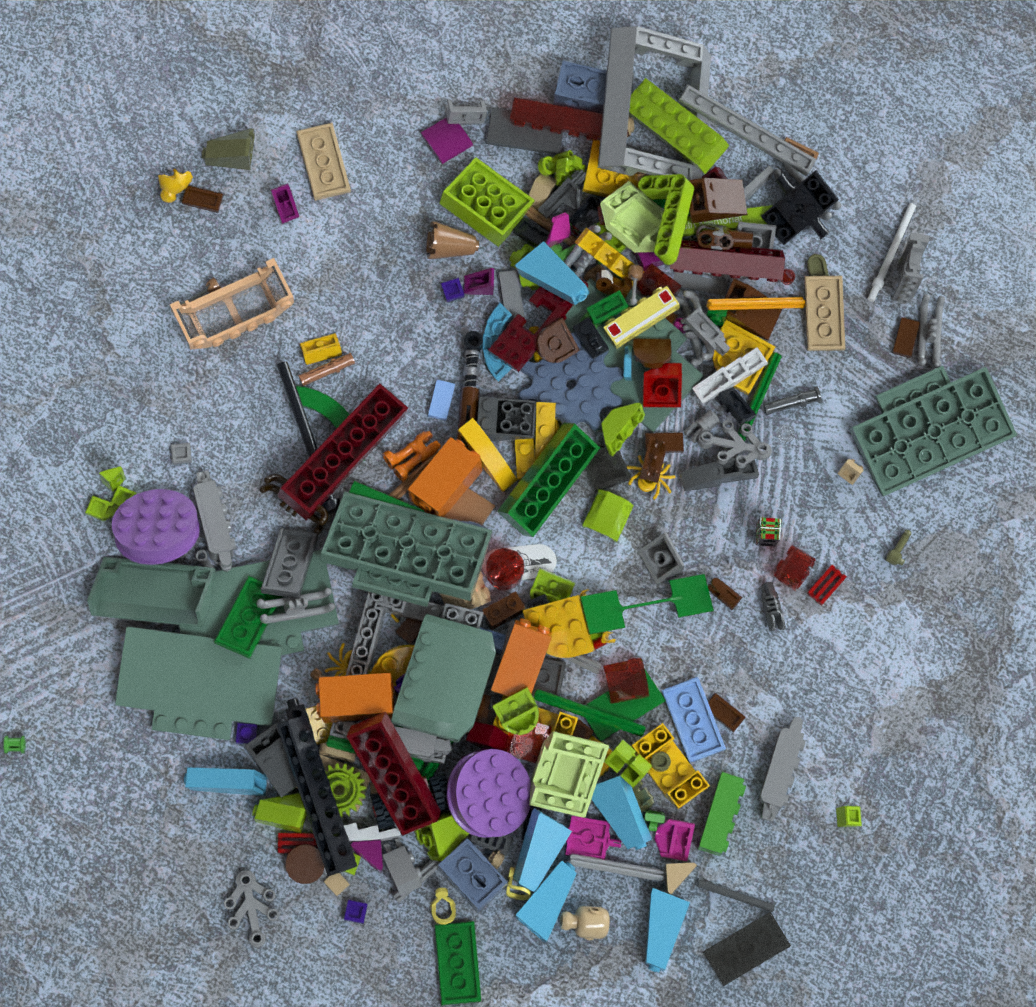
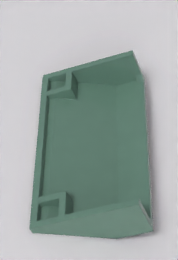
M104 557L87 599L91 616L203 627L209 611L216 570L210 567L171 563L146 565L129 559Z

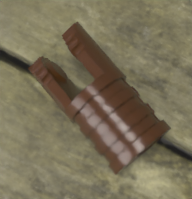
M714 577L708 585L709 591L725 606L729 607L731 611L743 598L718 578Z

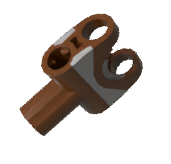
M702 224L696 230L698 243L704 248L728 250L731 247L752 248L753 232L730 230L727 226ZM704 234H708V235H709L708 237H705V238L701 237V236L704 235Z

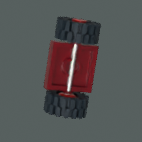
M445 774L430 777L429 782L432 790L430 792L441 811L449 809L447 802L448 782ZM423 776L422 778L429 789L426 776ZM378 793L371 794L372 808L379 829L395 825Z

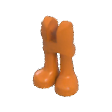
M423 431L418 434L412 442L399 452L393 453L387 450L382 453L387 465L391 470L393 469L394 474L402 482L407 480L409 477L408 473L420 462L424 463L427 458L440 449L441 444L438 441H433L427 447L424 445L433 437L430 431ZM412 453L416 454L415 456H413L411 459H409V460H408L407 462H405L404 464L398 465V464H399L400 462H402L405 458H407L410 454H412Z

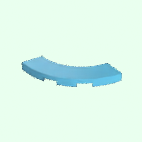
M501 303L495 307L487 320L482 345L486 365L498 382L512 368L490 354L488 350L514 317Z

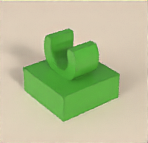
M645 810L644 820L649 821L648 829L650 831H657L658 823H664L665 812Z

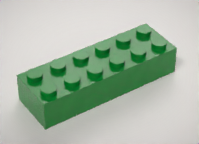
M564 422L497 512L522 535L534 537L600 447L575 423Z

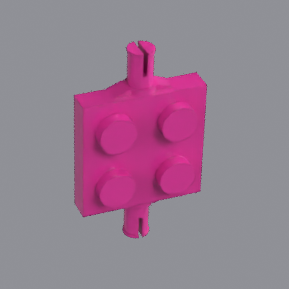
M571 816L569 829L572 832L566 840L565 856L578 854L605 859L609 846L621 848V840L610 838V824L607 821Z

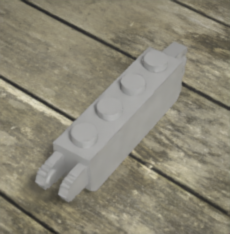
M208 471L198 472L197 484L193 488L194 500L209 557L214 561L219 560L222 570L228 572L232 568L231 557H234L233 550L236 549L234 538H230L229 532H232L230 521L225 520L224 515L227 514L225 503L221 504L220 501L222 497L221 488L216 486L215 480L212 481Z
M794 717L790 722L789 728H784L778 733L758 800L763 805L761 819L773 822L778 810L780 811L782 806L786 807L789 798V795H786L788 787L792 788L795 778L792 776L793 769L797 770L800 758H797L799 751H803L806 740H803L804 733H801L803 719L800 717Z
M344 723L342 735L347 737L350 727L357 723ZM395 727L411 757L431 760L435 757V753L448 755L452 750L447 740L444 741L443 739H438L437 736L409 728Z

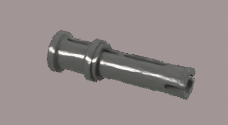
M816 386L812 390L805 392L801 390L796 395L763 403L766 415L797 406L804 408L807 404L814 402L821 403L822 398L820 390Z

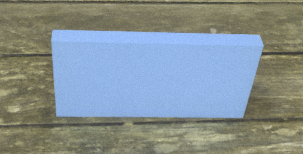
M698 677L662 690L689 763L726 750Z

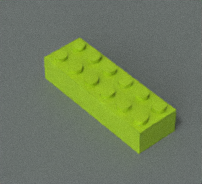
M647 78L631 94L629 115L704 174L708 172L729 147V144L720 134Z

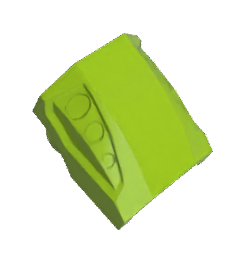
M599 489L582 527L592 529L617 542L634 505L618 495Z

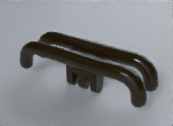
M269 474L264 478L266 484L262 485L259 491L260 493L272 491L278 495L280 487L271 482L276 481L283 486L288 480L279 474ZM282 501L279 506L284 508L287 504ZM288 505L285 511L289 513L292 508ZM323 506L316 510L321 515V518L315 513L309 518L315 523L314 533H318V535L322 532L324 524L328 521V513ZM293 511L291 515L296 517L298 513Z

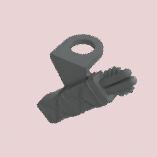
M583 170L575 171L572 174V179L568 178L545 203L540 206L538 212L545 219H548L561 204L578 210L580 208V189L577 184H581L585 180L586 172H583Z

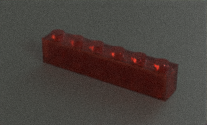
M514 97L510 121L517 127L528 125L532 126L531 129L542 131L543 128L550 129V132L554 134L565 132L570 137L579 138V135L586 136L587 140L597 141L601 137L603 114Z

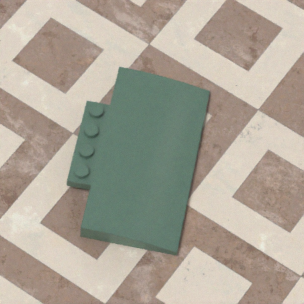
M591 278L587 281L589 294L586 299L573 305L566 314L567 319L565 323L570 333L574 332L573 326L580 323V319L588 312L587 307L609 296L596 288V282ZM630 290L625 300L632 309L637 306V303L635 305L630 304V299L632 298V290ZM636 294L635 298L638 302L642 298ZM621 312L613 316L612 318L617 319L621 316ZM665 318L618 349L614 347L604 332L603 327L606 326L605 323L608 320L604 321L597 328V331L609 347V352L604 358V364L607 367H621L624 370L625 346H632V381H627L623 377L611 385L612 393L621 397L622 407L634 403H640L643 407L644 372L652 369L646 368L644 364L635 361L633 357V339H671L672 355L670 362L667 363H682L681 402L692 392V388L703 380L704 375L676 352L687 341V338ZM643 407L645 416L641 423L654 433L677 407Z
M940 366L874 396L882 414L849 428L882 497L1017 436L987 367L950 382L944 366Z
M344 492L321 551V562L357 571L352 582L353 588L427 607L433 591L471 601L493 530Z
M317 550L313 553L301 595L319 592L326 588L332 590L327 565L321 562L322 550ZM270 560L234 567L228 572L223 570L216 571L209 611L204 626L179 625L180 632L182 634L216 638L248 576L263 582ZM333 593L322 599L308 601V606L305 609L334 603ZM278 606L273 615L285 613L284 606ZM336 607L333 611L321 615L269 623L258 644L283 647L281 656L303 652L305 650L301 633L339 625Z
M127 626L115 705L154 710L152 730L230 740L233 721L272 726L283 647L258 644L249 659L215 644L216 638Z

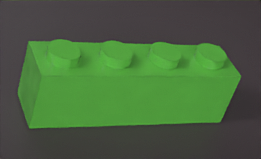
M724 772L720 774L698 850L721 856L722 852L726 853L729 841L726 840L728 833L732 834L735 825L732 819L734 815H738L741 805L738 803L739 796L743 797L746 785H743V778Z

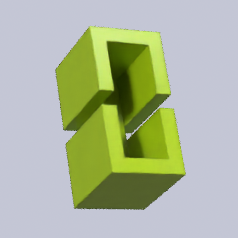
M622 740L604 762L616 773L627 763V768L620 776L634 788L650 770L652 765L640 754L636 756L634 754L636 751Z

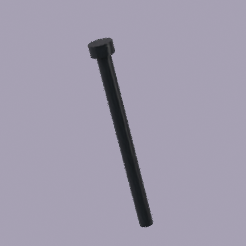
M284 361L278 363L277 368L308 457H310L318 448L288 362ZM332 493L321 506L326 509L328 514L335 513L340 505V499H335Z

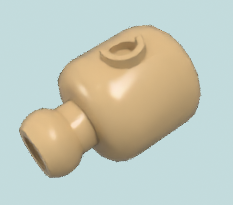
M580 906L575 914L565 911L560 915L561 929H575L576 935L586 940L603 939L608 934L610 917L609 912L605 908Z

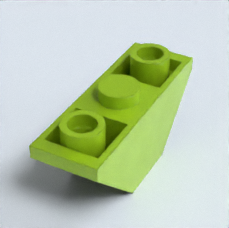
M640 403L612 409L601 423L605 445L610 456L613 457L621 449L625 440L632 435L636 426L643 421L645 413Z

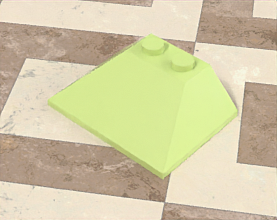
M628 181L600 203L606 229L634 253L654 252L664 210Z
M553 731L543 742L531 778L529 805L585 818L609 745Z

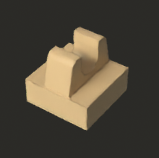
M848 459L838 472V475L851 485L857 481L864 471L863 466H858L854 463V459Z

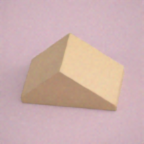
M542 174L537 177L529 193V196L535 200L532 207L538 210L545 203L556 187V179Z
M695 863L666 864L664 866L666 872V893L671 895L697 865Z

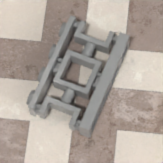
M911 232L898 258L897 265L902 266L900 269L901 276L893 295V300H897L898 303H911L923 280L924 275L919 274L921 271L920 264L921 257L929 243V235Z

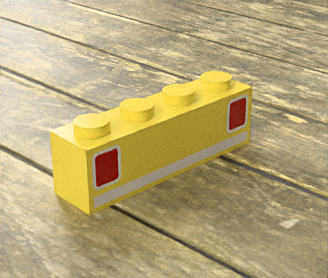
M667 286L657 288L652 292V296L640 299L637 302V306L632 309L628 307L621 312L620 317L617 319L611 318L605 323L606 326L603 327L604 332L616 349L680 308V304Z

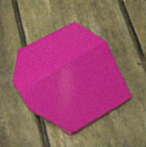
M566 212L552 218L553 225L546 240V244L550 248L571 236L569 215Z
M668 819L658 826L655 841L661 857L687 861L695 824Z

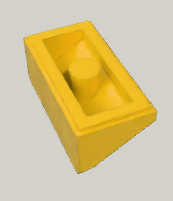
M336 333L299 343L306 365L342 355Z

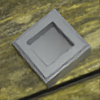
M190 443L171 445L173 465L192 463Z

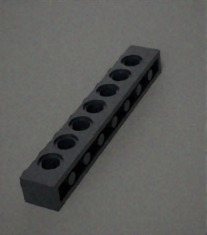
M300 716L277 724L327 876L357 867L355 856L352 852L349 838L346 834L342 817L340 816L336 799L333 796L307 716Z

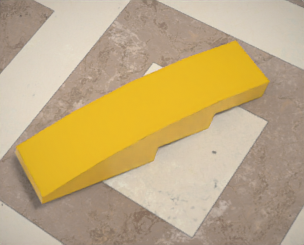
M586 227L575 243L622 279L624 277L629 278L628 268L635 264Z
M474 418L457 430L469 445L468 448L476 451L481 456L482 468L502 492L517 481L504 458Z

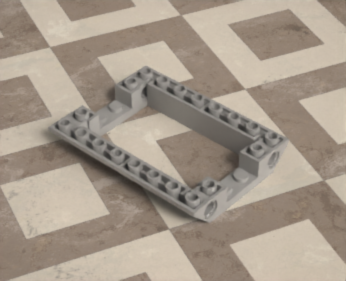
M642 27L612 28L610 32L598 168L629 176L641 172L649 175L682 174L688 180L700 179L701 171L685 158L684 162L626 148L634 54L644 55L648 51H653L675 57V65L693 67L690 86L707 96L711 54L703 44ZM688 108V111L706 124L704 116Z
M368 592L346 676L370 673L386 613L422 622L425 615L429 614L480 629L484 613L447 603L443 606L429 602L428 606L425 607ZM357 721L333 722L330 736L348 740L346 736L342 735L344 723H356ZM435 753L433 759L421 760L444 764L447 754Z

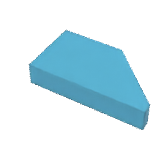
M630 345L625 346L623 377L627 381H632V346Z

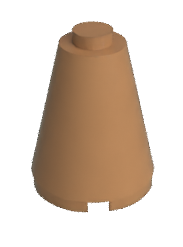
M431 222L430 227H433L432 232L428 231L426 252L430 253L427 256L428 259L474 255L475 251H478L479 240H476V236L438 222Z

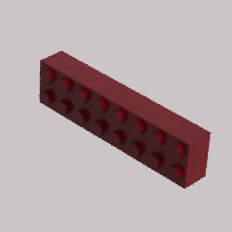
M379 383L280 488L277 496L307 521L405 416L408 407Z

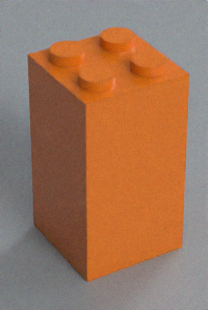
M450 437L408 488L410 502L424 510L425 513L445 517L467 488L473 484L483 471L481 456L476 451H470L465 448V444L461 440H454Z
M520 618V621L515 620L491 691L509 697L528 687L532 694L552 638V632H549L550 628L542 625L538 627L532 626L530 621Z
M391 673L319 677V683H316V695L320 698V703L316 704L317 715H319V718H322L324 723L363 721L365 718L369 719L385 711L389 718L392 719L395 706Z

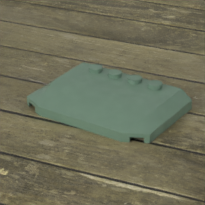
M426 614L391 719L392 724L459 742L474 726L494 663L496 651L492 632Z

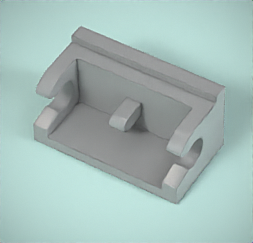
M447 100L448 105H445V113L448 124L484 123L487 114L484 100H480L478 106H453L452 101Z

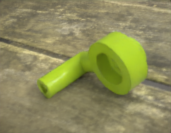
M568 150L556 154L554 157L546 156L538 161L539 172L544 176L554 174L556 161L573 156V152Z
M525 244L521 250L513 251L509 258L510 266L516 269L515 265L535 248Z

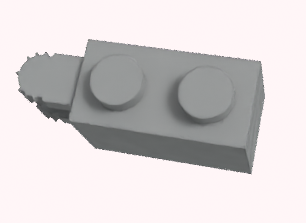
M399 838L394 839L397 849L392 851L390 845L385 843L383 846L386 854L382 856L400 896L422 887L420 879L423 876L419 867L414 868L412 864L415 862L412 852H407L405 846H402Z

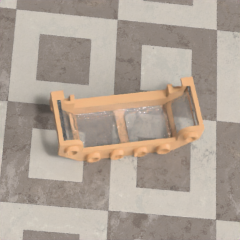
M274 258L265 262L267 267L257 268L258 272L191 302L186 300L182 305L179 300L170 304L171 311L181 327L190 350L220 346L229 338L235 339L247 330L250 332L257 329L260 324L273 322L276 317L292 306L294 297Z

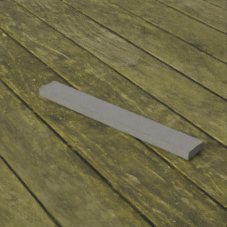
M687 85L678 101L805 176L809 174L817 160L690 85Z

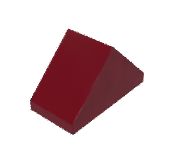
M475 722L473 728L468 732L466 741L487 749L504 751L509 735L496 726Z

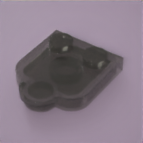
M598 443L597 445L600 449L585 468L595 492L631 479L621 452L617 451L612 457L609 455L607 447L604 444Z

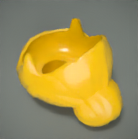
M173 169L174 175L172 176L158 175L159 184L162 189L160 192L162 201L172 203L176 200V195L186 189L192 182L193 176L190 171L180 173Z

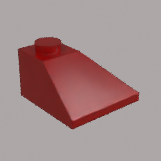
M665 363L660 368H652L644 372L643 407L681 408L682 363Z

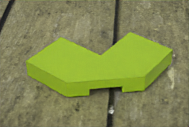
M118 485L111 502L93 495L85 514L101 521L113 518L119 506L130 497L136 495V492Z

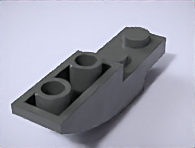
M736 458L729 459L726 464H719L716 461L681 472L680 478L684 491L720 487L722 483L758 478L759 472L756 462L753 460L746 467L738 468L735 465Z

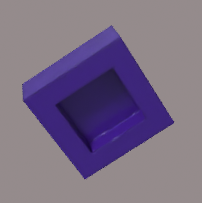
M459 278L441 283L446 302L465 297Z
M237 723L236 744H248L257 737V724Z
M348 900L344 921L364 924L368 904Z

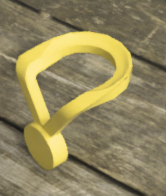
M510 867L506 895L517 900H529L531 897L530 890L512 885L515 867ZM510 888L514 890L524 891L527 894L518 895L510 892Z
M438 888L435 890L436 898L430 905L431 914L436 923L446 925L455 919L456 905L454 900L448 897L447 888ZM442 898L449 902L452 910L451 916L447 919H440L436 915V904Z

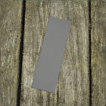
M675 272L672 285L725 296L728 282Z

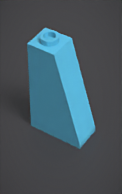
M544 241L515 265L522 277L574 305L584 301L589 294L587 286Z
M187 767V773L184 775V784L186 788L192 791L266 796L267 778L260 772L251 769Z
M620 775L596 784L591 800L626 848L635 847L638 850L646 847V842L652 840L631 785Z
M536 808L531 813L513 879L518 882L517 886L527 888L533 892L537 890L572 832L565 825Z
M561 861L515 916L517 920L544 943L549 939L577 874L575 872L576 868L568 861L566 863Z
M655 888L650 893L645 965L649 966V970L659 973L660 970L664 972L690 902Z

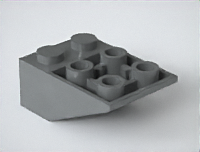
M479 397L477 424L491 441L534 439L536 401Z
M276 723L246 744L245 748L249 756L282 798L297 787Z

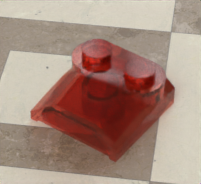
M631 658L628 661L603 666L609 690L610 704L649 697L648 682L642 658Z
M537 722L534 729L527 734L517 735L509 732L504 751L517 759L536 763L542 744L551 734L552 727Z

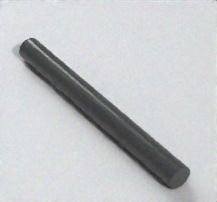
M699 880L697 886L773 912L775 907L774 904L703 880Z

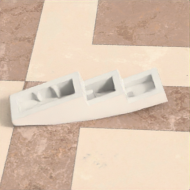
M756 347L742 358L739 357L728 366L722 367L692 389L704 404L718 396L720 392L732 388L769 363L758 347Z
M356 823L344 826L349 843L381 840L383 842L401 838L398 828L379 832L378 825L358 830Z

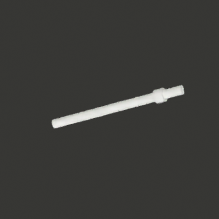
M909 203L878 276L872 282V289L867 298L871 302L875 301L879 290H882L885 283L884 278L916 208V205L913 203Z

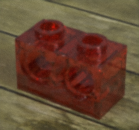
M652 263L637 282L638 290L642 294H648L649 296H652V292L659 287L664 288L667 286L674 297L678 295L681 289L679 283ZM652 279L655 281V283L648 284L646 280Z

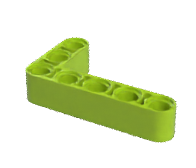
M682 174L644 176L638 183L639 189L649 199H666L654 253L665 265H671L678 258L694 186Z

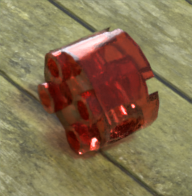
M792 545L786 553L785 561L781 559L778 563L774 577L796 591L810 573L809 566L813 568L816 558Z
M501 548L490 554L486 562L488 581L500 591L510 590L519 585L524 577V562L519 553L508 548Z

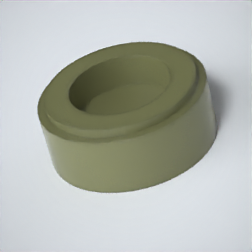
M657 752L651 758L652 768L657 772L666 771L671 764V759L665 752Z

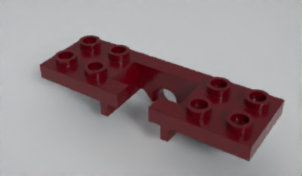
M582 280L583 283H584V284L587 286V288H588V283L585 282L584 280ZM542 287L538 288L529 299V302L536 308L542 306L550 311L551 314L534 334L523 327L527 321L523 316L517 314L488 350L490 354L518 373L536 352V339L539 332L559 318H563L565 321L567 319V312L574 305Z

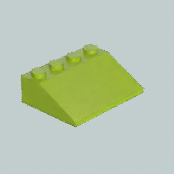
M475 157L443 191L439 204L499 247L512 233L514 227L524 217L535 200Z

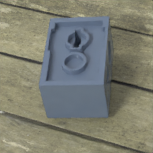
M563 61L553 106L602 117L607 70Z
M468 838L438 864V870L477 913L501 893L508 884L505 878Z

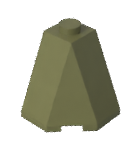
M246 129L207 141V146L203 147L202 158L205 159L206 165L250 170L255 140L254 129Z

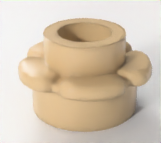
M500 850L497 853L493 851L488 859L496 869L500 867L505 858V855L500 853Z

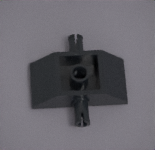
M817 170L797 186H793L785 174L778 177L775 182L785 193L784 197L761 215L767 225H776L775 235L782 244L785 245L808 227H812L820 240L827 236L830 231L820 221V217L830 210L839 201V198Z

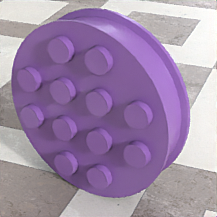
M166 489L144 491L130 497L119 506L112 519V531L119 552L133 562L146 565L163 564L183 556L194 546L200 533L197 511L192 501L179 492Z
M489 749L469 753L454 766L448 779L447 802L452 817L463 830L477 837H501L510 834L524 822L531 806L529 805L530 778L521 762L508 752Z

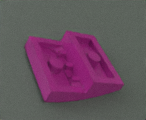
M447 118L421 132L422 138L431 147L433 154L441 164L473 146L472 141L461 125L448 124Z

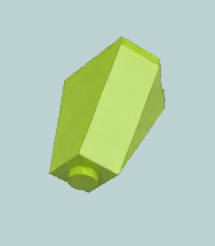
M300 793L286 795L282 798L280 796L262 799L259 801V805L255 804L252 816H255V822L295 833H302L307 815Z
M450 810L440 812L437 822L414 831L416 840L420 845L424 844L429 850L427 855L431 860L443 861L469 834L456 823Z

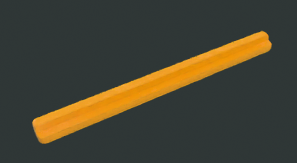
M803 297L707 300L706 307L708 310L804 308L806 300Z

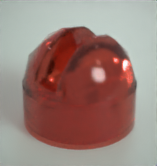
M785 269L783 280L780 281L785 285H790L795 280V273L791 269Z

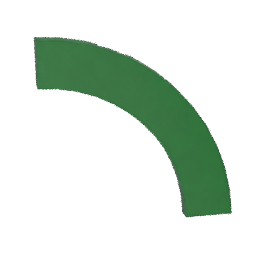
M296 386L303 407L320 413L336 429L350 415L343 406L328 395L310 388Z

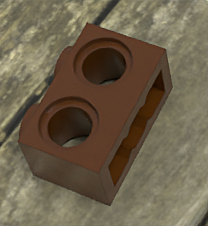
M515 591L482 610L484 613L483 618L489 629L493 631L523 614L522 610H525V606Z

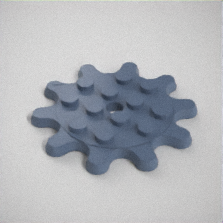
M572 332L571 335L580 351L560 363H551L543 359L537 363L527 361L521 371L532 379L530 387L519 392L518 398L519 400L555 402V419L558 420L561 426L564 422L575 423L576 425L580 422H585L592 430L598 431L602 428L601 423L603 422L600 418L601 409L605 407L616 409L622 405L621 397L612 393L611 385L613 382L623 378L624 370L621 367L610 368L604 364V358L609 350L592 359L587 350L582 346V342L576 333ZM575 380L577 385L569 389L566 386V381Z

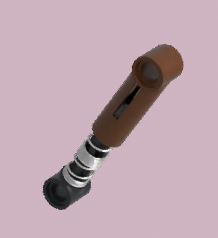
M476 331L468 332L464 338V352L467 358H465L466 366L464 367L463 374L465 382H463L464 387L460 389L458 429L466 424V416H470V420L474 418L476 422L478 417L479 389L476 387V382L478 381L476 378L479 374L477 366H479L478 358L482 350L483 337ZM471 340H476L478 344L476 346H472L468 342ZM457 431V439L464 440Z

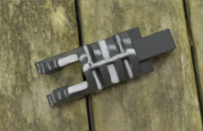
M766 582L761 585V599L769 631H775L776 624L779 630H785L786 625L778 594L775 591L773 582Z

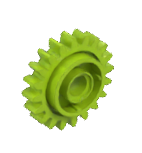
M336 763L335 769L328 765L329 771L326 772L341 817H343V812L350 816L351 809L357 812L355 805H363L359 799L366 798V795L361 792L367 790L365 786H360L365 782L364 779H358L361 773L353 774L355 768L351 767L347 770L346 763L343 765V768H340L339 764ZM337 786L345 788L344 793L341 795L334 794V789Z

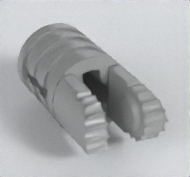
M708 410L707 413L684 431V434L688 437L694 434L691 439L696 443L702 432H710L720 423V420L713 411Z

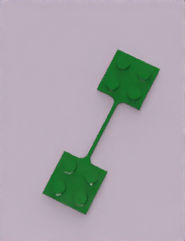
M705 574L669 580L672 592L670 598L629 606H622L620 604L617 590L581 596L580 600L589 635L626 628L623 611L648 605L672 602L675 605L678 618L713 612L714 609Z

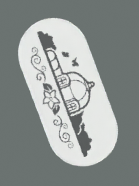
M543 544L498 548L489 551L485 555L482 570L485 576L494 582L534 579L540 568L552 573L556 567L557 560L553 550Z

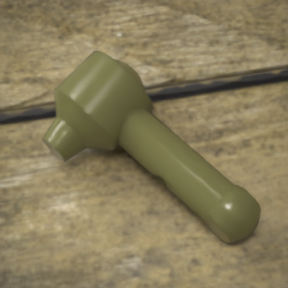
M905 530L895 548L887 553L886 561L890 564L903 566L905 560L902 558L901 551L912 534L910 530Z

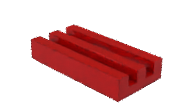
M832 564L807 594L822 606L847 576L843 575ZM831 572H833V576L815 595L813 592L825 580V578ZM838 576L840 578L839 581L832 587V589L825 595V597L822 600L819 599L821 594Z
M278 833V854H288L292 850L282 849V845L299 846L310 844L318 848L313 833ZM282 838L314 839V841H282Z

